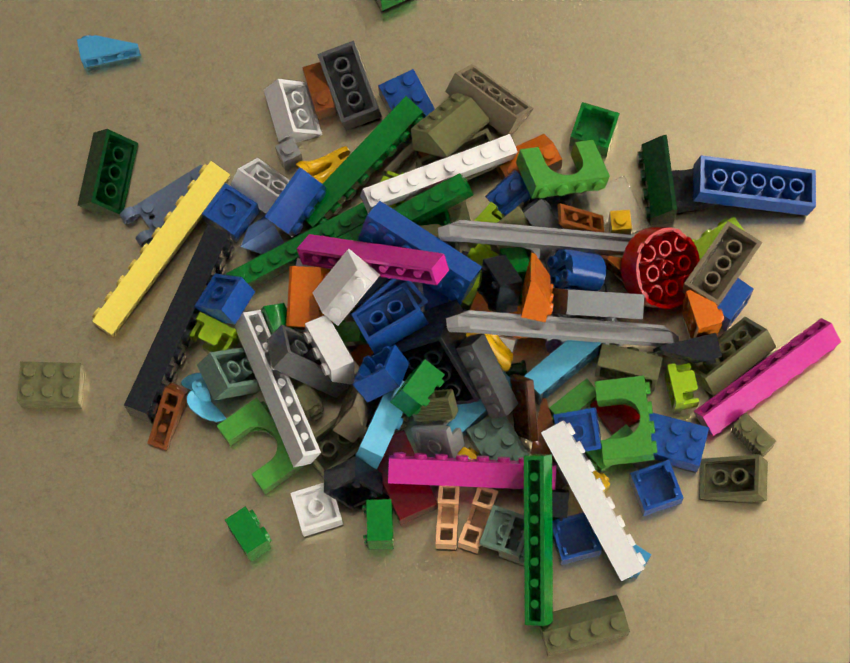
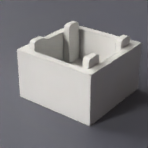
M324 483L290 493L304 537L343 525L336 499L324 493Z

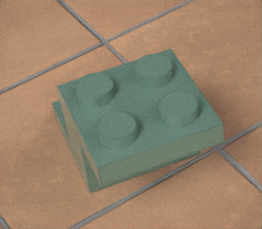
M493 505L479 545L498 551L501 558L524 565V515Z

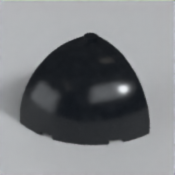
M456 299L423 311L422 313L429 324L393 345H396L409 361L403 381L426 359L445 374L442 378L444 381L440 388L436 386L434 390L453 389L457 404H469L480 401V396L456 350L467 336L463 332H449L446 318L464 312Z

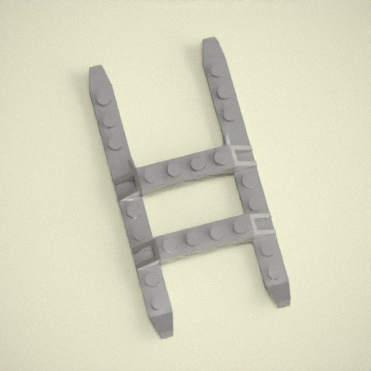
M458 220L438 228V235L442 241L515 246L530 249L531 253L537 255L548 273V259L550 256H554L556 250L569 249L598 255L623 256L626 246L634 236ZM607 268L604 284L599 292H611L609 282L610 271ZM468 310L446 318L449 332L545 338L547 341L558 339L560 342L565 340L601 342L604 345L614 343L618 346L628 344L659 347L679 342V336L664 325L618 322L617 319L616 322L604 321V317L592 316V320L563 318L559 314L552 313L551 316L547 315L546 322L522 318L521 314Z

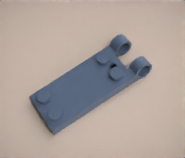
M202 165L194 168L135 206L128 207L120 213L119 216L125 224H130L141 216L148 226L149 230L140 232L135 238L140 247H143L146 243L150 244L154 231L164 225L165 222L163 220L170 211L173 213L177 207L175 205L180 196L187 194L189 191L187 190L188 185L192 180L196 181L200 176L199 171ZM150 216L155 217L153 220L149 219Z

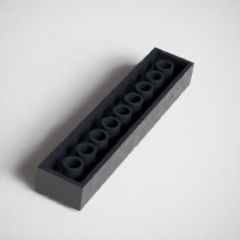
M207 225L124 403L130 416L150 424L153 423L164 389L169 384L175 382L178 374L176 370L185 360L186 354L184 353L187 347H190L193 343L190 334L197 323L196 318L200 313L195 304L213 275H224L227 267L225 265L226 261L233 256L235 248L233 247L230 233Z

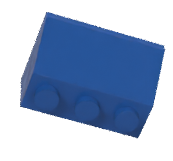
M299 167L265 217L275 226L293 237L301 231L302 223L305 219L313 214L314 206L317 202L323 200L327 188Z
M405 282L351 314L374 354L381 352L384 347L392 346L429 324Z

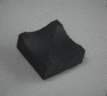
M693 168L672 171L677 204L676 213L715 207L716 204L693 201Z

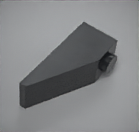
M716 333L653 349L654 353L696 364L703 362L704 366L716 363L715 359L722 357Z

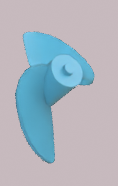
M201 373L191 374L181 381L185 388L191 390L187 394L186 399L189 408L194 413L214 422H222L226 419L224 414L211 402L209 389Z

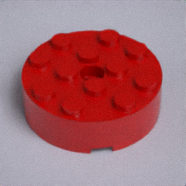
M649 227L639 231L626 246L621 262L622 279L629 294H644L645 307L672 309L682 305L685 296L682 293L683 285L700 261L695 243L690 237H687L681 230L676 228Z

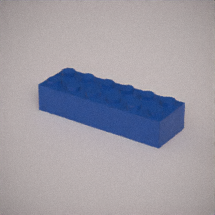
M701 155L693 165V201L808 216L816 207V170Z
M381 201L367 215L358 240L361 242L443 253L449 271L438 285H427L451 301L457 299L459 304L463 302L472 290L482 269V266Z

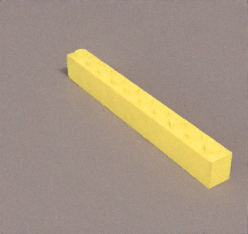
M212 161L208 165L204 164L199 171L200 176L196 181L192 180L188 185L187 190L189 191L187 194L180 196L175 204L177 207L173 213L170 211L163 220L165 222L164 225L154 231L150 244L146 243L140 250L141 256L138 260L134 259L130 263L127 275H122L116 283L118 287L115 291H110L104 299L106 302L102 308L98 307L93 313V324L111 337L116 335L203 217L202 213L222 186L231 179L229 173Z

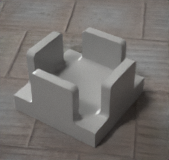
M442 420L423 425L415 424L411 429L417 452L425 453L427 457H435V454H446L448 458H456L458 452L465 446L461 428H455L451 432L450 426H446L449 422L445 423Z

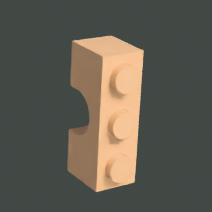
M439 485L436 549L457 550L460 486Z
M487 487L477 488L469 517L464 524L458 541L459 548L478 554L482 534L492 506L496 504L498 498L497 490Z

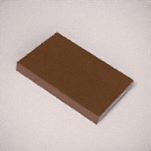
M519 374L510 375L511 389L519 403L513 409L514 431L518 436L531 442L538 441L534 381Z

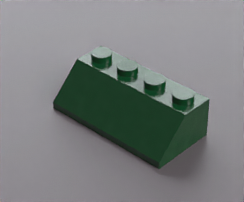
M109 129L93 132L77 206L94 213L120 215L125 208L138 147L137 142Z
M662 135L643 143L641 150L637 152L638 163H642L643 169L640 170V180L645 184V188L642 189L643 200H647L648 206L645 207V217L649 219L650 225L674 223L677 212L667 135Z

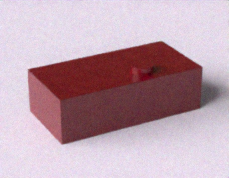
M404 430L392 436L377 468L379 472L383 473V485L388 498L392 500V507L400 525L438 509V503L430 485L388 483L389 455H393L394 452H404L406 456H414L415 454Z

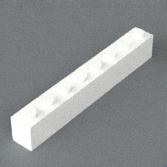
M508 134L366 187L362 190L360 196L369 214L379 201L388 206L417 196L459 173L467 177L513 160L518 151L511 135Z
M261 310L243 312L237 323L234 324V327L293 467L311 464L321 451L289 376L272 367L267 339L271 336L262 312Z
M561 421L541 432L620 580L623 581L644 570L643 565L646 562L640 552L636 553L633 547L636 543L631 534L626 535L623 529L626 525L620 515L616 516L613 511L615 504L610 496L606 498L603 492L606 488L600 478L596 479L593 474L595 468L590 459L586 461L583 455L586 451L581 442H576L573 434H575V431L570 422L566 424L565 421Z

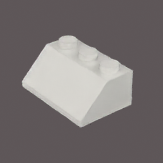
M277 79L264 89L278 142L282 143L293 138L295 143L322 135L307 82Z
M256 158L237 169L230 186L256 202L258 208L267 214L290 180L259 158Z
M348 249L314 290L313 295L322 313L339 326L378 279L380 274L353 251Z
M324 315L305 323L304 338L307 344L311 343L313 347L312 352L316 360L320 359L324 375H328L332 382L353 384L355 380L354 361L331 320Z

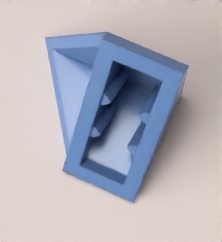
M264 216L248 227L241 247L264 254L283 244L284 241L275 225Z

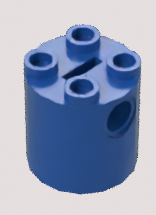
M560 249L554 256H550L547 262L550 283L553 284V288L599 291L604 284L606 265L602 256L598 254Z

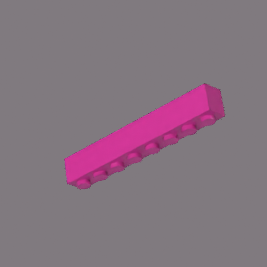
M309 234L297 247L302 265L332 269L344 253L350 249L380 274L379 277L438 285L449 271L443 253Z
M822 318L694 410L700 424L709 427L708 433L713 436L721 433L726 426L737 421L745 412L755 408L756 404L770 397L774 391L785 386L789 380L801 374L808 366L818 362L827 352L833 351L841 343V340L832 323Z
M394 452L393 455H389L388 483L524 489V457L518 458V461L510 460V457H498V460H490L489 456H477V459H468L467 455H456V458H448L446 454H435V457H427L425 453H415L414 456H406L404 452ZM552 462V490H555L556 463Z

